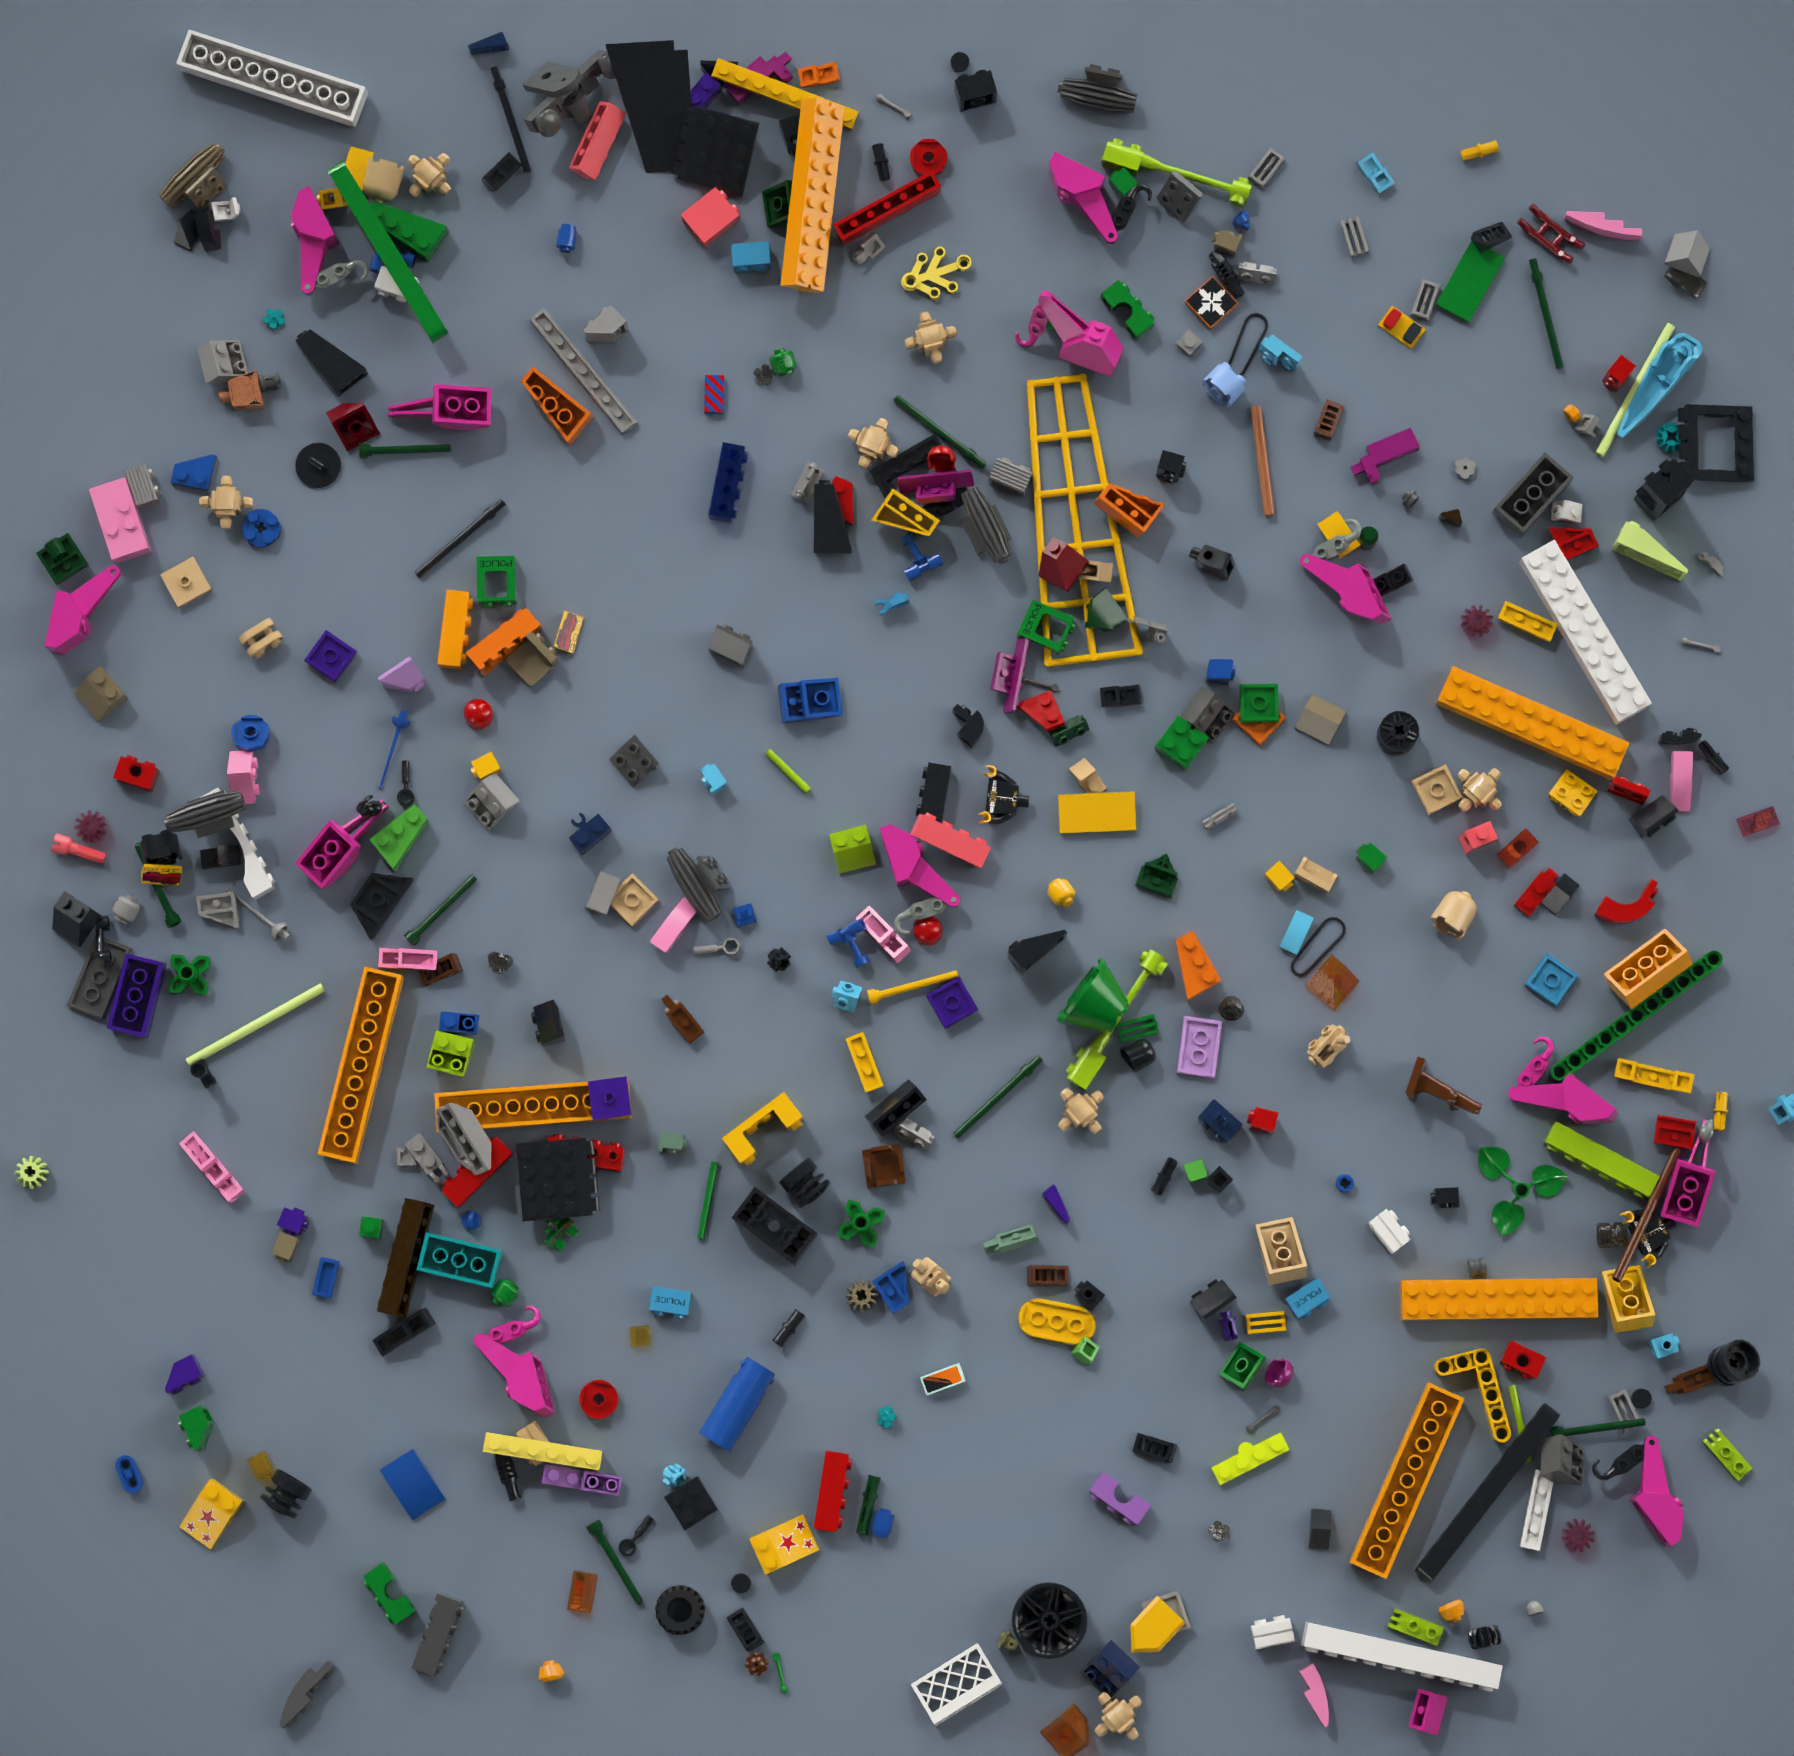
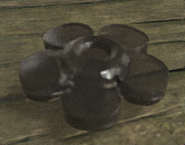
M767 364L762 365L761 369L756 368L754 370L755 382L759 385L763 382L765 385H769L772 382L771 378L775 377L773 369L770 370Z
M1215 1521L1208 1528V1532L1213 1534L1212 1538L1215 1541H1219L1221 1538L1226 1541L1230 1537L1228 1534L1230 1528L1227 1525L1222 1526L1220 1521Z

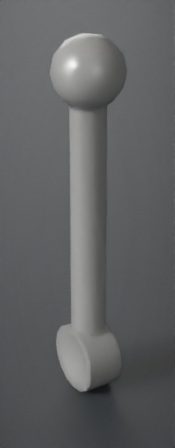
M878 94L876 96V99L878 101H883L884 103L903 113L905 118H909L911 116V112L909 110H903L902 108L898 107L892 102L886 100L882 94Z
M1687 638L1681 640L1683 645L1690 644L1711 649L1715 653L1721 650L1719 645H1706L1689 641Z

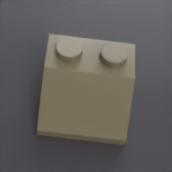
M101 666L88 675L75 692V695L98 722L128 699Z

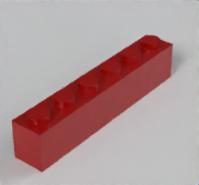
M930 171L834 223L833 230L842 246L940 194L941 185L934 173Z

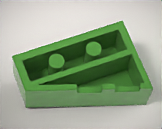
M414 804L369 840L396 872L429 821Z

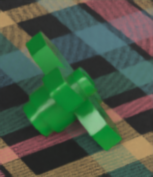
M171 955L170 966L178 972V975L169 981V992L172 994H182L190 985L195 994L208 995L209 983L200 975L210 969V957L197 956L189 964L183 955ZM192 972L191 977L188 978L187 974Z
M848 1200L845 1212L852 1221L840 1225L838 1237L850 1240L859 1233L863 1245L875 1247L878 1236L871 1226L883 1221L885 1210L874 1207L864 1214L859 1202ZM860 1220L865 1222V1226L862 1228L858 1226Z

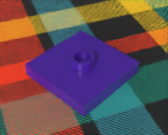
M325 630L304 661L336 683L357 654V651Z
M960 977L926 995L944 1029L978 1011Z
M626 1076L588 1081L593 1120L632 1115Z

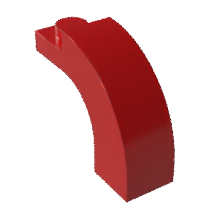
M1651 879L1640 898L1632 904H1620L1605 896L1594 915L1613 924H1627L1640 919L1655 905V902L1649 898L1653 899L1659 889L1656 888L1658 882Z

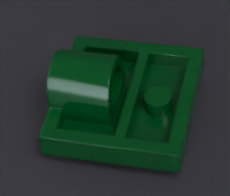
M69 533L60 538L50 540L44 545L45 548L36 553L57 586L89 566Z

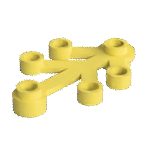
M937 247L926 273L919 275L922 265L928 262V256L925 253H919L912 271L902 277L901 285L906 291L917 289L928 294L932 300H937L940 297V290L921 283L929 280L946 288L950 294H954L958 291V284L939 276L956 270H969L971 268V258L967 255H960L955 263L937 268L940 260L946 255L943 247ZM941 250L943 255L939 256L936 252ZM923 256L926 258V260L924 262L919 261V257ZM965 261L967 262V266L962 267L960 263ZM913 280L914 284L908 285L907 281ZM955 285L956 289L950 290L949 286ZM937 291L938 295L932 296L931 292Z

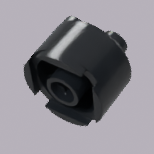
M163 830L157 835L146 834L141 837L140 848L144 864L173 865L177 863L176 859L182 860L178 836L172 833L171 830Z

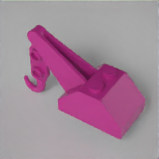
M1041 292L1038 298L1039 304L1034 307L1028 325L1030 338L1028 341H1023L1019 338V333L1016 332V342L1023 347L1033 346L1044 333L1049 319L1064 343L1058 358L1112 377L1124 349L1112 328L1102 322L1090 321L1086 323L1060 302L1051 292Z
M1545 1036L1536 1038L1533 1043L1536 1044L1543 1041L1547 1044V1049L1544 1053L1533 1058L1518 1077V1086L1512 1087L1508 1092L1509 1098L1517 1102L1568 1112L1567 1116L1577 1125L1580 1122L1583 1125L1613 1122L1619 1112L1570 1073L1560 1084L1535 1085L1547 1070L1549 1059L1554 1052V1044L1549 1038Z
M526 1306V1310H532L535 1314L531 1321H512L494 1327L488 1335L477 1334L473 1341L506 1378L508 1385L505 1387L507 1396L521 1406L545 1418L554 1415L555 1411L541 1359L531 1352L519 1356L501 1345L502 1343L520 1338L540 1322L539 1310L535 1306Z

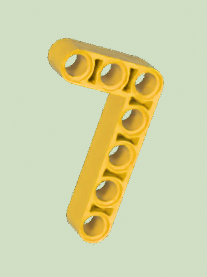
M1477 1349L1437 1360L1434 1363L1433 1370L1439 1376H1447L1474 1369L1491 1436L1498 1443L1508 1441L1511 1437V1430L1490 1353L1486 1349ZM1478 1352H1482L1486 1357L1483 1363H1479L1476 1360ZM1459 1357H1463L1467 1361L1464 1368L1457 1365ZM1440 1362H1445L1448 1365V1370L1445 1373L1440 1372L1438 1369ZM1487 1371L1490 1373L1491 1378L1489 1382H1484L1481 1379L1482 1372ZM1489 1390L1494 1391L1496 1394L1494 1401H1489L1486 1398V1393ZM1494 1409L1499 1410L1501 1413L1499 1420H1494L1491 1416ZM1499 1428L1504 1429L1506 1432L1504 1439H1499L1496 1435Z

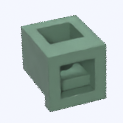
M660 1132L658 1151L663 1153L664 1149H667V1153L678 1154V1151H686L688 1139H684V1134Z

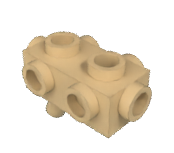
M1332 1024L1331 1026L1324 1027L1321 1031L1322 1036L1318 1040L1315 1039L1309 1043V1050L1307 1051L1309 1055L1308 1060L1314 1066L1320 1065L1325 1068L1330 1065L1334 1057L1343 1051L1347 1043L1350 1042V1037L1346 1036L1347 1031L1340 1025L1335 1026Z

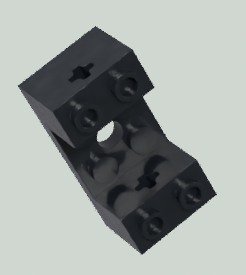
M1675 458L1670 461L1666 459L1658 466L1660 470L1656 473L1652 471L1644 478L1646 482L1636 491L1637 495L1634 500L1653 521L1679 501L1694 482V479Z
M756 1187L752 1189L732 1216V1220L770 1246L794 1266L818 1235L817 1232ZM772 1220H777L780 1223V1228L777 1231L769 1229V1223Z

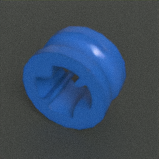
M1340 1175L1336 1179V1187L1342 1192H1348L1354 1186L1353 1178L1349 1175ZM1344 1177L1350 1181V1185H1347L1348 1188L1344 1189V1186H1340V1181Z

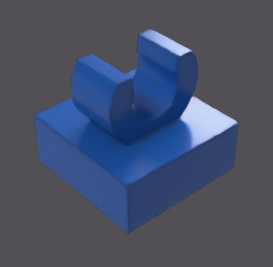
M751 903L733 908L738 928L756 923Z

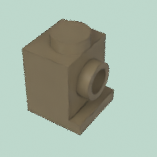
M1221 230L1219 232L1216 231L1212 240L1215 243L1214 249L1235 257L1242 234L1236 237L1233 232L1224 230V232Z

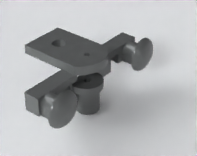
M598 50L579 68L547 62L523 84L526 91L548 96L523 119L529 131L540 132L544 137H552L559 131L562 119L574 118L577 124H584L592 118L593 113L586 100L588 95L600 85L596 77L603 74L608 79L616 78L607 51ZM573 90V92L570 95H568L564 100L562 99L561 96Z

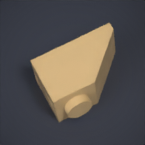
M1089 561L1082 572L1086 575H1080L1078 579L1111 582L1113 563Z

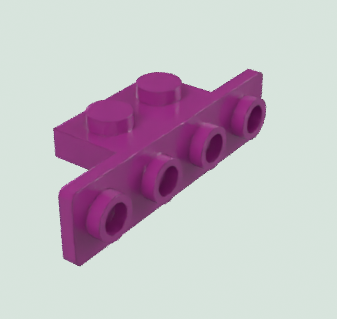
M970 469L897 477L901 494L917 492V504L955 501L956 488L971 487L975 483L972 470Z
M1028 638L1017 639L1014 656L998 652L996 656L990 690L1007 694L1004 713L1015 712L1019 704L1018 695L1022 688L1021 679L1026 667V654L1029 651Z

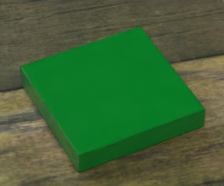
M1278 684L1239 685L1240 723L1279 722Z

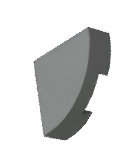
M396 1148L397 1167L417 1166L414 1156L409 1151L403 1148Z

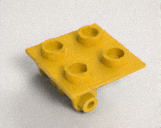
M1566 769L1548 796L1551 797L1550 800H1554L1556 803L1560 802V807L1564 805V810L1568 808V811L1574 817H1580L1598 791Z

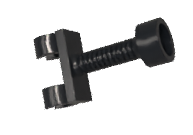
M201 1059L192 1064L190 1068L191 1074L196 1078H200L206 1089L210 1085L217 1083L208 1069L205 1060Z

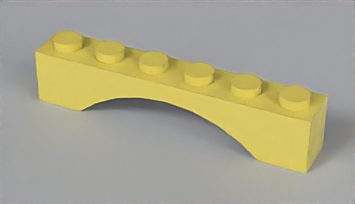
M485 1432L482 1452L599 1470L602 1451L488 1432Z

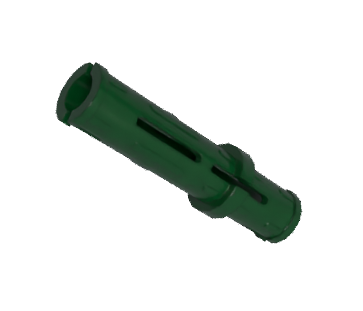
M868 1475L866 1490L862 1494L864 1499L855 1533L868 1535L875 1499H878L877 1490L880 1477Z

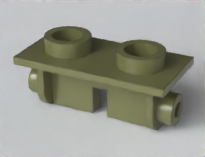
M1009 1630L1006 1633L1003 1631L997 1639L999 1643L998 1648L1001 1645L1008 1650H1015L1017 1648V1641L1009 1635Z

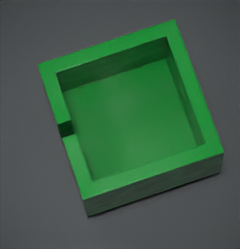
M1178 715L1155 745V750L1186 771L1206 745L1209 737L1196 727L1192 730V724Z

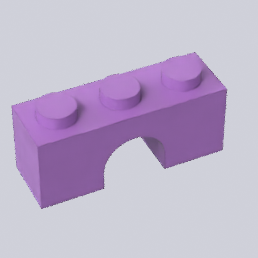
M1102 1472L1089 1490L1092 1493L1090 1497L1099 1503L1101 1501L1107 1503L1108 1506L1106 1508L1114 1514H1117V1512L1121 1513L1124 1516L1123 1520L1131 1526L1134 1523L1138 1525L1151 1505L1135 1494L1127 1503L1118 1502L1114 1497V1490L1119 1482Z

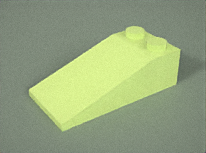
M1633 521L1625 522L1611 550L1682 581L1688 569L1650 534L1640 528L1638 523Z

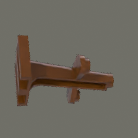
M1417 1057L1405 1092L1408 1099L1416 1101L1419 1093H1428L1446 1101L1452 1111L1461 1108L1479 1115L1482 1107L1481 1103L1476 1102L1426 1073L1428 1065L1426 1060Z

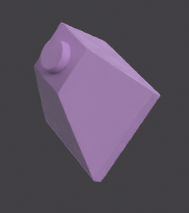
M410 656L378 677L384 688L405 692H417L426 683V680Z

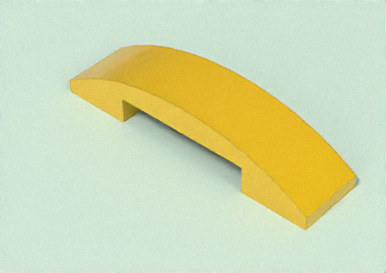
M1618 1058L1614 1077L1655 1088L1691 1094L1695 1074L1667 1070Z

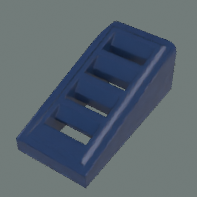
M503 32L468 46L471 55L509 50Z

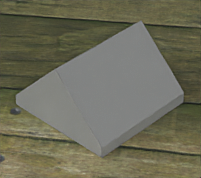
M1698 230L1675 234L1664 265L1700 278L1710 246Z

